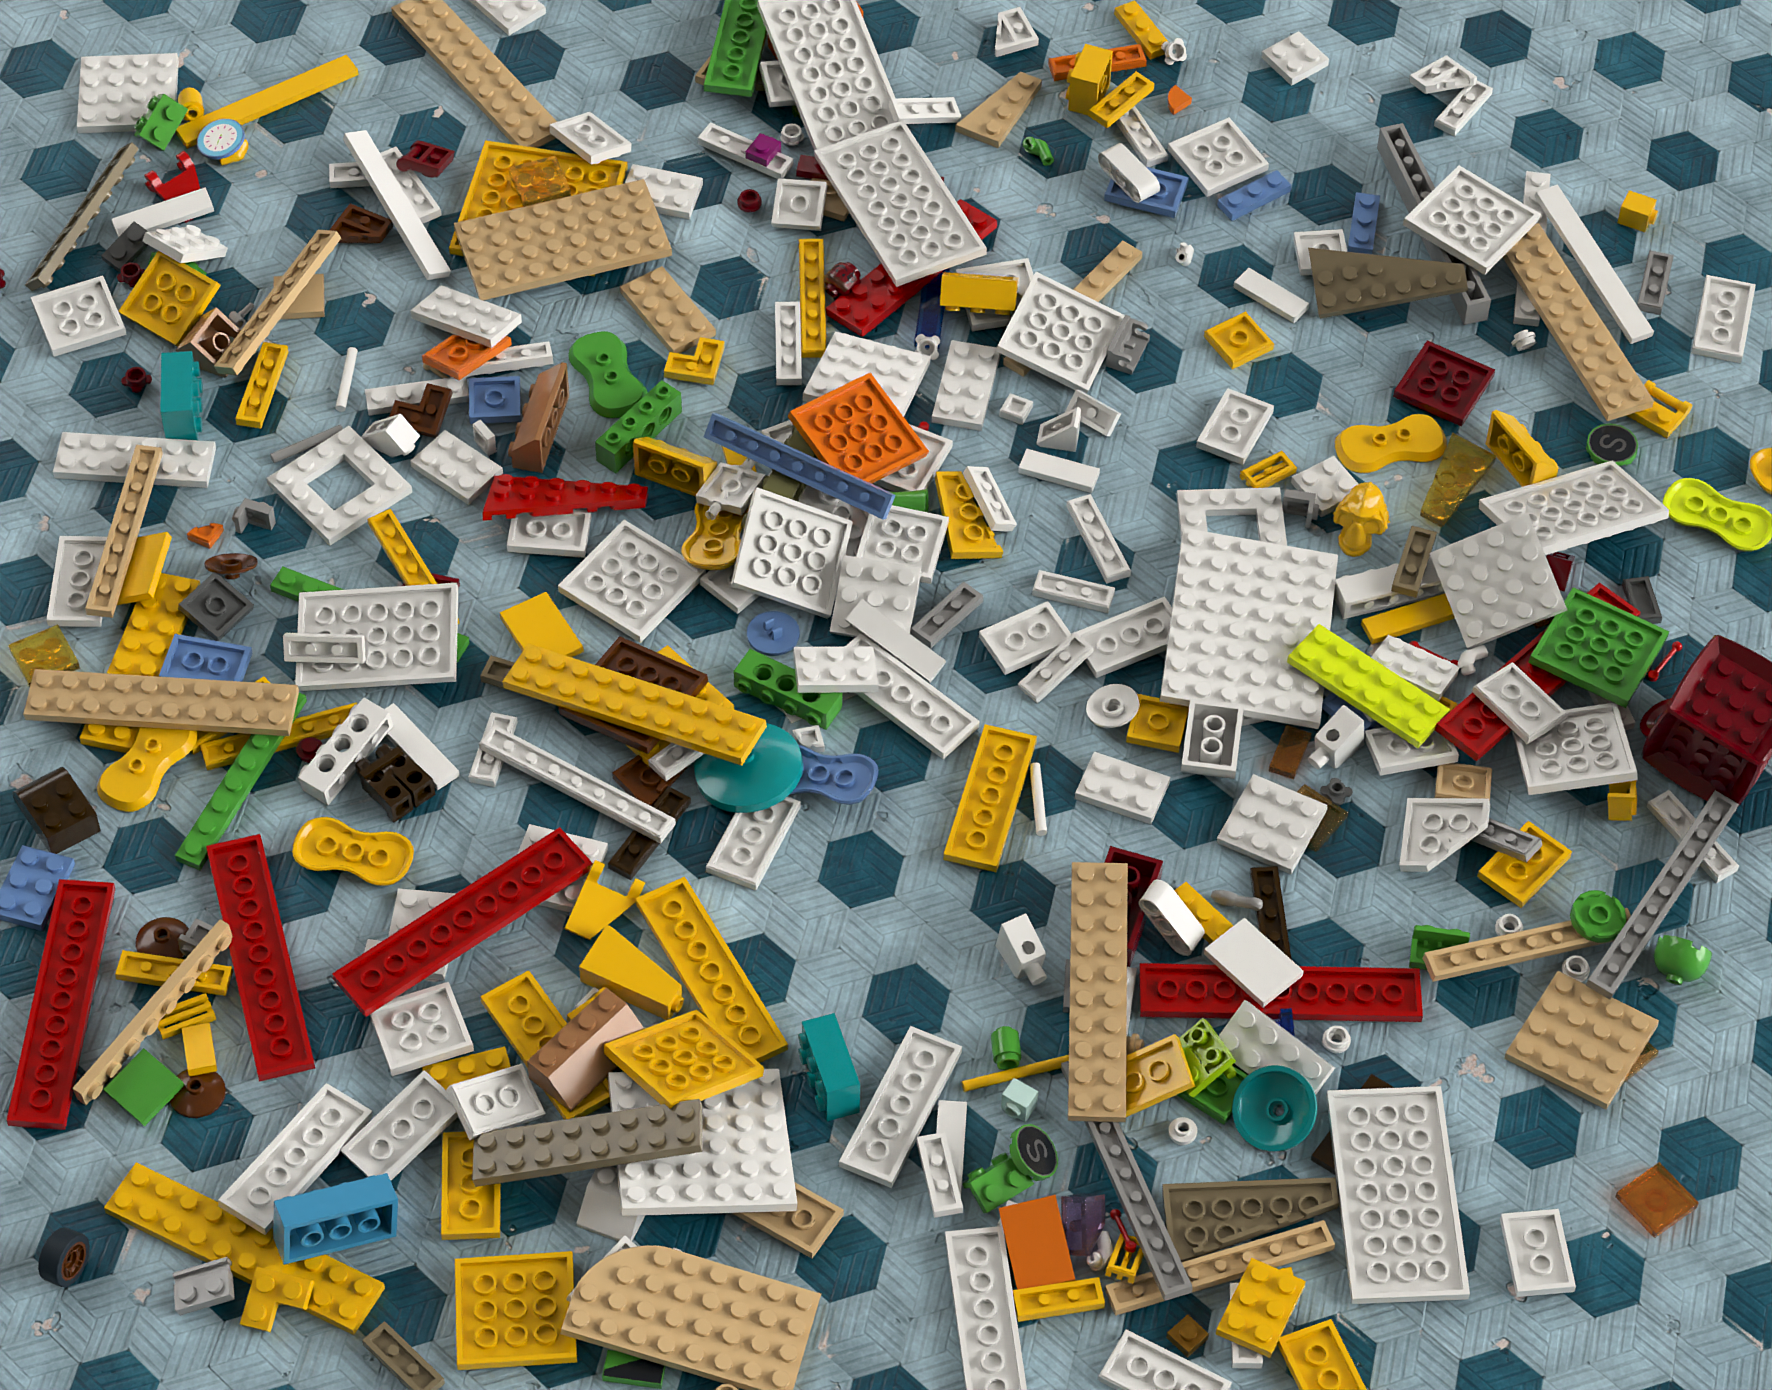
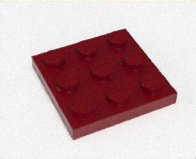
M1427 340L1395 388L1393 397L1462 427L1493 379L1495 369Z

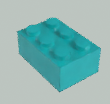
M192 351L161 353L160 413L167 439L198 440V432H202V418L198 416L199 413L203 412L202 398L198 396L200 393H203L202 378H197L200 376L199 361H194Z
M835 1013L802 1021V1033L798 1034L801 1046L798 1049L802 1065L807 1064L809 1072L806 1074L811 1089H816L815 1102L818 1111L824 1112L827 1122L860 1113V1082Z

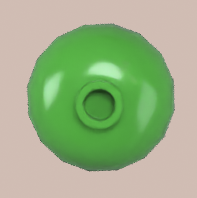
M1664 935L1663 939L1660 936L1657 939L1654 950V962L1659 972L1666 975L1665 980L1667 982L1682 985L1683 981H1695L1706 972L1712 958V952L1702 945L1700 950L1692 946L1693 941Z

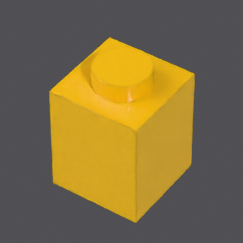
M1629 190L1621 205L1617 223L1646 232L1649 223L1653 225L1657 218L1658 210H1655L1657 199Z

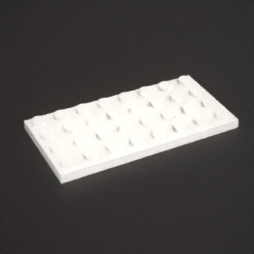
M758 0L757 8L814 151L895 123L888 103L891 99L896 98L856 0Z
M903 120L814 151L818 164L896 287L987 255L986 246Z
M1441 1086L1327 1090L1326 1099L1351 1304L1469 1299L1470 1290Z

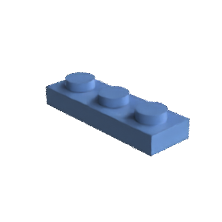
M1276 170L1218 199L1217 206L1233 221L1291 192V184Z
M1356 192L1347 252L1372 254L1380 195Z

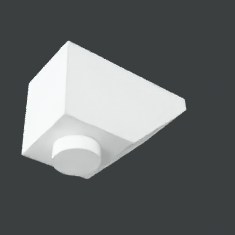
M401 414L373 422L361 436L371 447L390 457L409 454L415 448L414 443L420 437Z

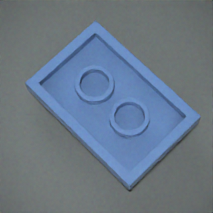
M1146 167L1157 178L1160 191L1139 203L1133 201L1112 179L1110 180L1105 192L1104 201L1175 218L1187 188L1189 177Z
M174 634L159 677L242 682L253 654L252 647Z
M22 845L0 889V920L43 931L52 913L59 879L68 880L75 866L74 859Z

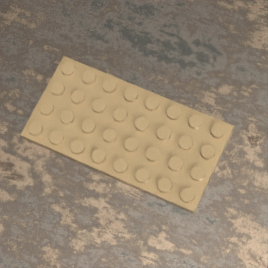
M644 179L454 223L456 236L476 292L481 300L672 256V248Z

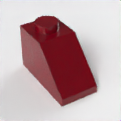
M1561 552L1548 554L1546 558L1560 591L1565 592L1575 556Z

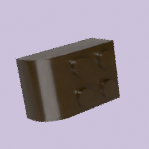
M63 766L12 792L14 801L47 850L51 853L58 854L101 831L95 810Z

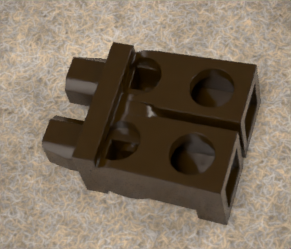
M383 744L375 752L377 759L375 762L371 763L366 758H362L355 763L356 773L361 780L362 789L385 809L387 816L393 823L411 812L413 805L417 808L436 795L433 778L409 756L404 754L399 746L392 749L387 744Z

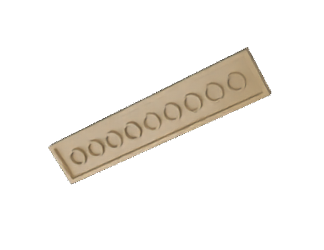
M405 0L391 7L392 15L513 145L538 148L556 138L550 133V124L557 122L553 116L443 0Z
M1535 224L1503 256V259L1606 421L1653 407V398L1540 224Z
M35 669L23 715L25 720L290 736L299 688L298 685Z
M1072 862L1068 1121L1126 1122L1128 863Z

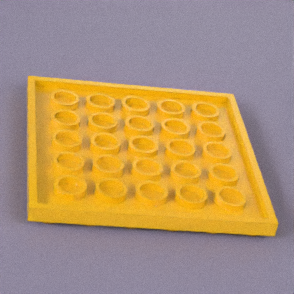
M485 140L458 222L623 184L628 163L626 161L607 159L598 164H590L578 154ZM454 231L449 246V253L464 256Z

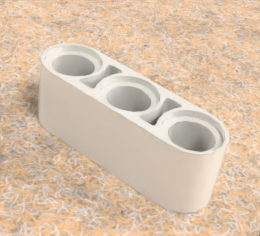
M1118 143L1098 154V162L1103 171L1136 203L1160 191L1157 178L1122 143Z
M1158 879L1154 880L1140 899L1139 906L1168 944L1177 953L1189 956L1205 934V930L1168 883Z

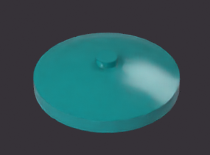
M766 723L767 727L742 766L703 754L696 759L694 766L695 778L700 793L712 805L722 810L736 813L761 811L778 804L793 792L802 776L803 759L796 740L784 729Z

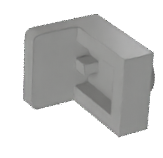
M1285 489L1282 506L1283 513L1306 516L1305 528H1310L1312 519L1317 520L1319 505L1315 504L1316 494L1301 490Z
M244 498L240 507L235 508L232 516L236 532L242 533L248 523L268 530H272L276 524L272 506Z
M196 918L186 935L181 934L178 938L181 952L187 957L214 926Z

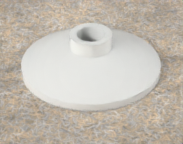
M1106 685L1096 690L1087 701L1086 712L1090 721L1095 725L1103 728H1115L1128 723L1135 717L1139 709V699L1136 692L1126 685Z

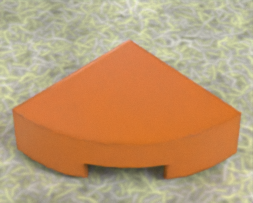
M1174 85L1168 94V108L1175 115L1192 102V98L1177 85Z
M210 523V525L200 528L194 527L187 533V538L210 549L224 531L223 525Z

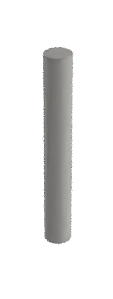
M341 425L335 426L270 454L273 463H276L317 446L343 428Z

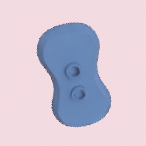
M799 745L803 759V772L798 785L791 794L814 793L823 795L840 804L851 805L863 801L874 788L878 777V766L870 757L862 754L823 755Z

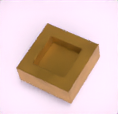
M1186 1315L1167 1332L1166 1338L1185 1356L1189 1357L1208 1340L1209 1333L1189 1315Z

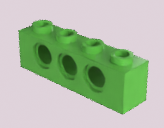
M661 380L595 441L596 461L612 472L617 473L634 457L633 441L636 438H655L682 412L681 392Z
M752 649L748 650L734 670V687L745 694L749 693L766 704L779 707L789 715H796L813 726L819 725V727L827 730L842 709L843 692L798 693L795 669Z

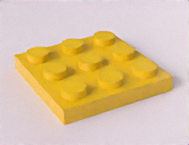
M158 251L118 312L178 347L199 320L221 285L190 266L179 263Z

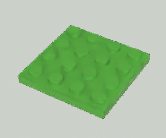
M1573 587L1564 601L1567 611L1555 615L1531 654L1528 663L1626 708L1667 640L1669 631Z

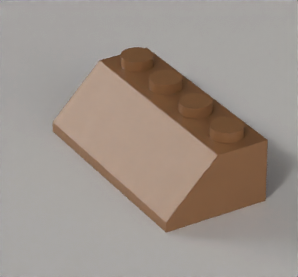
M561 362L540 373L536 383L531 384L529 390L530 400L529 403H525L523 406L522 422L517 423L515 442L511 441L509 445L508 456L512 457L513 468L543 473L569 398L567 363Z
M606 988L527 1061L529 1079L571 1112L608 1077L609 1072H613L618 1067L604 1054V1044L645 1028L628 1004Z

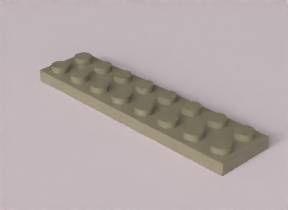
M700 1099L681 1101L671 1109L665 1104L483 1133L474 1139L472 1181L475 1187L703 1152Z

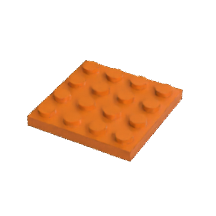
M871 372L791 410L787 416L820 461L871 484L926 457L929 452Z

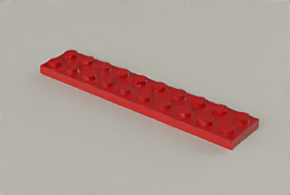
M1600 582L1587 593L1637 617L1641 613ZM1546 628L1499 670L1513 662L1550 697L1567 680L1528 663L1531 654L1546 632ZM1473 692L1443 717L1435 727L1436 732L1475 761H1478L1512 731Z
M559 827L332 973L333 980L360 1012L367 1017L587 874L593 863Z
M261 834L208 845L206 848L222 919L229 924L233 936L229 950L259 1082L315 1069Z
M59 879L6 1120L8 1126L63 1130L66 1128L73 1087L76 1081L116 889L114 883Z
M1140 963V1017L1231 1019L1243 1001L1246 1000L1273 1020L1422 1022L1420 968L1299 966L1304 971L1303 976L1266 1006L1261 1007L1216 965Z

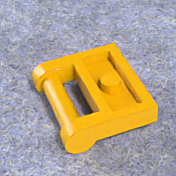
M1648 380L1644 386L1649 394L1676 409L1677 412L1674 413L1654 401L1653 407L1626 416L1667 439L1687 417L1693 405L1687 401H1680L1657 388L1654 382Z

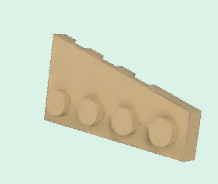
M1019 72L957 123L955 132L999 148L1042 87V80Z

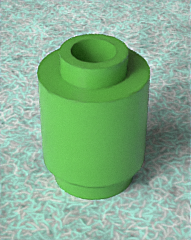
M1009 1026L997 1028L991 1034L994 1063L997 1064V1068L1000 1070L1018 1067L1019 1061L1022 1058L1018 1031Z

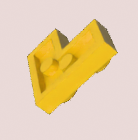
M700 337L694 356L669 352L664 368V378L714 385L724 351V341Z
M256 1266L240 1325L271 1333L279 1304L307 1310L314 1281Z

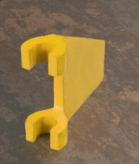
M595 860L587 874L564 929L585 939H592L606 925H609L636 903L635 898L640 896L645 882L635 878L627 896L617 893L597 883L605 864Z

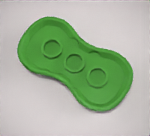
M601 331L587 334L576 340L570 347L568 353L569 361L586 379L589 386L590 406L600 416L620 418L648 393L646 387L632 375L628 368L626 345L613 333Z

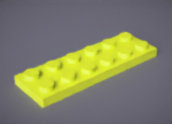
M1320 624L1288 655L1287 663L1416 748H1419L1435 731L1436 724L1450 712L1448 707Z

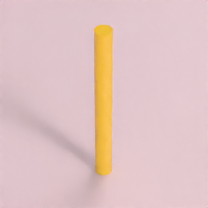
M1069 1055L962 1081V1088L964 1092L1011 1081L1013 1078L1019 1079L1060 1069L1061 1063L1069 1061Z

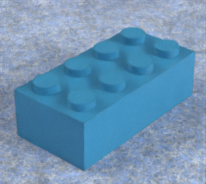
M388 1174L373 1175L364 1179L348 1183L344 1182L336 1186L320 1190L316 1189L308 1193L275 1200L273 1239L283 1265L396 1237L398 1197Z

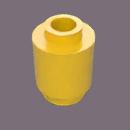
M194 88L183 89L178 95V103L188 109L183 119L190 122L204 114L202 96Z

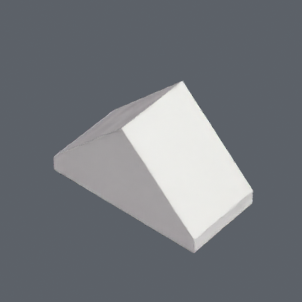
M1076 407L1040 424L1037 445L1045 448L1076 452L1080 431L1081 409Z

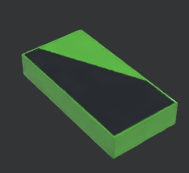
M608 1350L602 1379L607 1382L662 1389L666 1366L615 1350Z

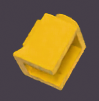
M1637 780L1609 784L1607 796L1608 820L1632 821V815H1636Z

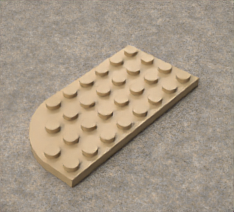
M657 1245L637 1246L605 1257L584 1274L574 1289L560 1334L724 1384H731L744 1390H793L821 1293L668 1247Z

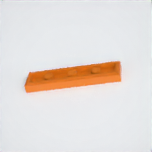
M1141 44L1108 49L1113 51L1111 72L1146 67L1147 60ZM1077 54L1048 58V66L1054 81L1067 79L1070 68L1074 69L1075 67L1074 61Z

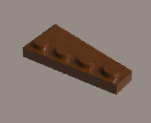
M637 755L612 772V776L615 782L627 794L653 806L668 786L671 787L690 765L668 781H665L642 761L640 755Z

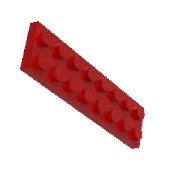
M962 199L957 201L981 240L997 228L996 219ZM879 264L861 279L860 284L852 288V292L849 295H841L825 308L826 315L863 337L944 270L896 287L883 265Z

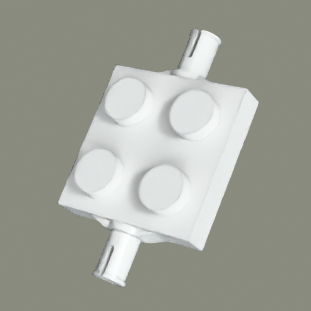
M747 458L742 465L719 463L696 494L697 503L710 506L705 512L706 518L714 520L722 510L738 515L744 514L750 505L753 490L756 487L762 489V483L766 477L765 474L752 470L753 466L757 463L756 461Z

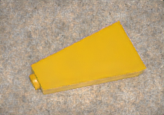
M609 925L605 926L579 966L580 982L595 987L598 990L607 987L623 1001L665 1020L671 1019L674 1012L678 1013L683 1006L682 985Z

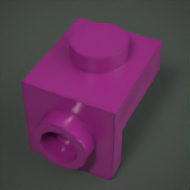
M759 133L745 151V158L767 167L778 152L781 153V141Z

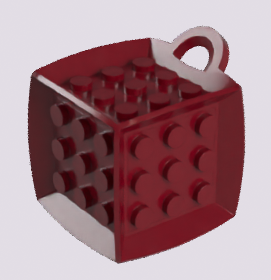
M1714 635L1686 672L1673 697L1655 704L1643 715L1640 721V730L1646 741L1641 754L1642 758L1664 776L1706 801L1710 799L1716 790L1740 805L1772 756V661L1721 635Z

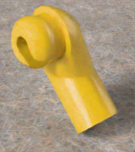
M244 139L242 146L237 152L229 157L219 159L221 166L243 160L249 148L248 141Z

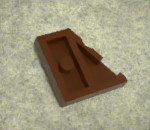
M350 203L330 228V231L338 232L341 237L338 243H381L393 228V222L391 219Z

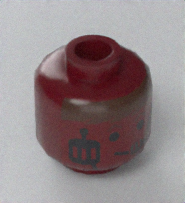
M850 262L835 264L824 276L825 291L832 298L849 295L852 292V288L861 282L859 270Z

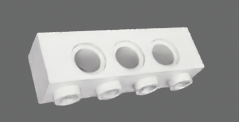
M363 698L359 704L354 705L346 720L334 729L332 737L326 744L319 747L313 760L301 769L298 779L302 790L329 806L355 774V763L362 758L367 759L394 726L390 712L366 698ZM358 729H364L363 731L356 732ZM348 748V750L344 752H339L342 749ZM331 768L330 771L323 772L324 770Z

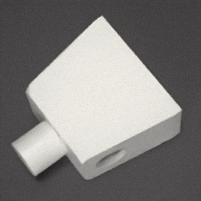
M1343 705L1315 735V752L1308 757L1309 763L1318 770L1326 763L1332 768H1338L1365 745L1364 720Z
M1025 913L1001 924L995 946L1017 979L1028 976L1032 985L1042 983L1047 978L1042 969L1046 952L1027 914Z

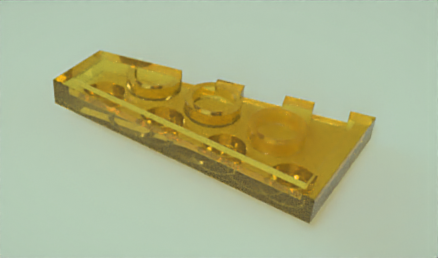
M1452 432L1442 461L1421 508L1420 516L1443 527L1495 463L1496 455Z

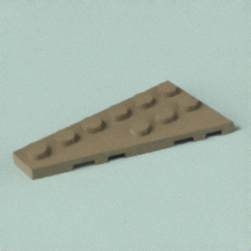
M1308 248L1320 319L1468 291L1464 264Z
M1336 1177L1162 1184L1165 1227L1181 1262L1338 1209L1339 1205Z

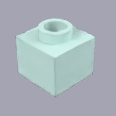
M1013 1078L1002 1094L1001 1109L1008 1116L1026 1122L1037 1107L1038 1091Z

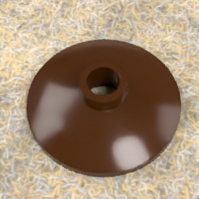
M229 553L211 557L204 564L206 570L224 575L225 579H237L241 573L255 568L258 565V561L252 555Z
M171 917L151 920L137 934L135 942L137 952L183 959L185 955L179 948L178 938L181 934L186 935L189 928L182 921Z
M188 1069L177 1075L185 1086L169 1102L178 1114L188 1118H201L212 1114L222 1105L226 1095V1088L222 1077L217 1072L189 1076ZM195 1086H200V1088L196 1090L191 1089Z

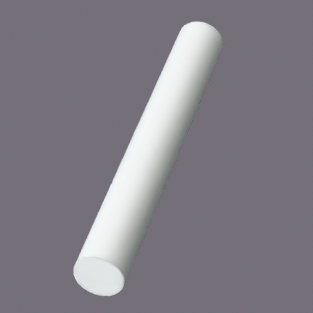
M350 347L347 350L335 407L339 412L346 410L358 352L354 347Z
M1032 763L1029 767L1036 834L1044 836L1047 834L1041 768L1039 763Z

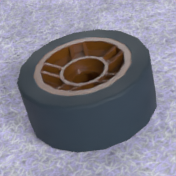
M59 1228L54 1231L44 1244L39 1257L38 1270L40 1277L60 1287H68L80 1277L87 1264L90 1251L88 1238L84 1234L69 1228Z

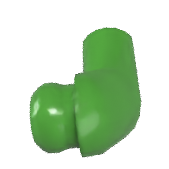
M1026 137L1023 140V147L1026 152L1039 156L1044 166H1049L1054 162V158L1045 141L1033 137Z

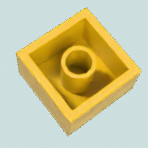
M1085 44L1082 52L1077 53L1074 61L1075 67L1074 69L1070 68L1067 75V83H1070L1066 92V100H1069V111L1089 116V109L1105 97L1110 86L1113 51Z

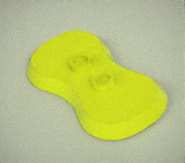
M1694 478L1679 479L1667 489L1663 497V505L1669 509V517L1674 522L1683 526L1708 530L1721 537L1726 543L1737 550L1744 552L1756 551L1764 547L1772 538V514L1756 504L1738 502L1726 498L1702 480Z

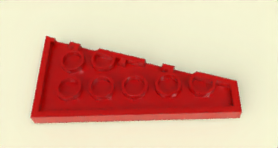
M502 474L494 476L483 509V521L492 520V515L504 514L506 519H512L521 513H528L533 517L573 514V509L587 508V512H597L598 508L609 506L613 510L645 508L648 499V487L639 484L618 485L613 482L591 483L587 480L564 481L561 478L538 479L535 476L523 478Z

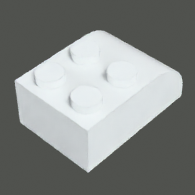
M1190 699L1181 772L1235 779L1244 705Z

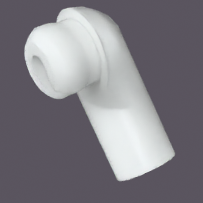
M1182 242L1179 244L1180 248L1176 249L1177 254L1175 258L1182 266H1188L1191 263L1194 249L1191 245Z
M1482 644L1471 648L1461 654L1457 665L1461 669L1462 675L1466 676L1474 673L1475 667L1473 663L1488 656L1485 645Z
M1100 1231L1095 1234L1098 1250L1093 1252L1092 1256L1090 1254L1087 1256V1264L1092 1270H1103L1109 1263L1113 1253V1246L1108 1231Z

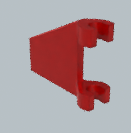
M185 151L176 155V158L180 161L177 163V167L183 173L165 184L161 182L153 170L144 175L148 180L145 186L151 192L157 193L163 201L200 189L195 165Z

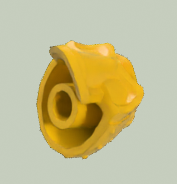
M1364 482L1354 486L1350 493L1336 507L1335 512H1333L1334 523L1343 526L1338 536V544L1341 550L1351 557L1361 556L1366 553L1372 546V534L1382 535L1388 528V523H1390L1383 495L1377 485L1372 482Z

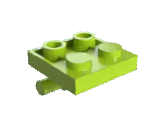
M1204 1018L1199 1020L1179 1038L1195 1087L1186 1090L1191 1097L1194 1098L1222 1073L1228 1079L1233 1078L1237 1074L1232 1066L1236 1062L1235 1058L1209 1022Z

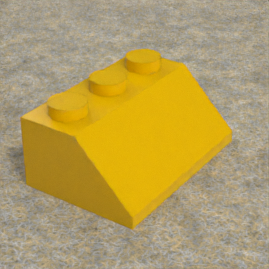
M944 272L941 282L940 305L945 306V310L960 311V307H969L970 312L985 313V309H995V314L1010 315V311L1016 310L1019 277Z
M1498 410L1492 411L1485 444L1516 481L1524 487L1557 477L1559 469L1557 463L1543 451L1540 443L1530 436L1526 427L1520 424L1512 415Z
M642 437L636 438L633 441L635 475L695 497L717 467V461L709 457H703L684 448L669 445L662 440Z

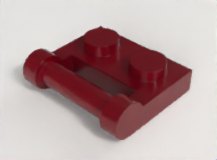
M417 140L411 145V150L397 160L396 166L402 172L410 169L420 172L426 177L437 178L453 161L455 151Z

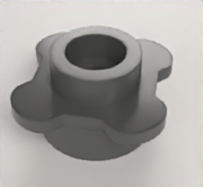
M1332 778L1328 785L1320 788V793L1324 796L1325 801L1333 806L1342 805L1346 797H1351L1353 793L1352 789L1346 787L1338 778Z

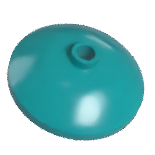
M1279 1065L1259 1068L1250 1073L1237 1088L1232 1105L1234 1123L1240 1135L1249 1144L1258 1149L1269 1152L1291 1149L1301 1143L1314 1126L1317 1116V1100L1314 1090L1304 1076L1291 1068ZM1279 1106L1284 1108V1113L1281 1116L1276 1114V1109Z

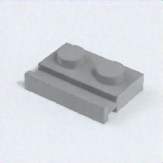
M224 1257L174 1272L175 1311L181 1316L234 1300L233 1273L230 1269L232 1261L228 1257Z

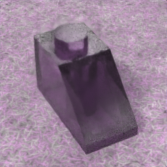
M1080 1193L1061 1196L1062 1224L1069 1254L1071 1256H1090L1105 1226V1194Z

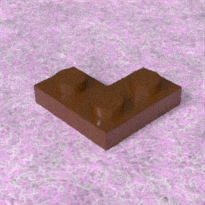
M427 383L419 406L395 400L389 417L401 414L418 434L436 438L453 392L449 388Z

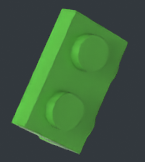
M158 94L157 97L154 95L148 102L147 108L149 110L145 117L141 116L134 127L137 131L134 136L142 138L161 151H164L188 109L167 95Z
M1415 925L1411 939L1409 968L1427 970L1423 960L1425 952L1469 943L1470 933L1459 929L1449 930L1435 928L1431 925Z
M1006 1152L991 1160L993 1165L985 1170L983 1167H979L967 1175L969 1179L962 1183L964 1189L970 1188L983 1213L990 1212L1034 1185L1030 1175L1025 1176L1014 1164L1011 1155H1007Z

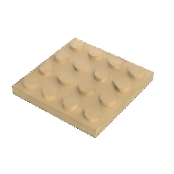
M1557 971L1506 1051L1505 1059L1607 1110L1658 1027L1659 1020L1614 998L1609 1000L1586 986V984Z

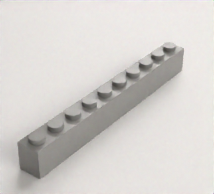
M1401 123L1380 128L1377 149L1410 213L1435 187L1404 124ZM1420 236L1432 261L1464 264L1468 291L1449 295L1463 324L1487 320L1491 299L1476 269Z

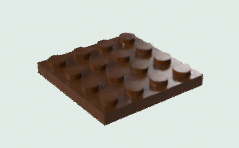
M621 636L617 638L595 664L696 697L709 682L707 674ZM558 707L560 715L646 754H649L660 741V739L564 707Z

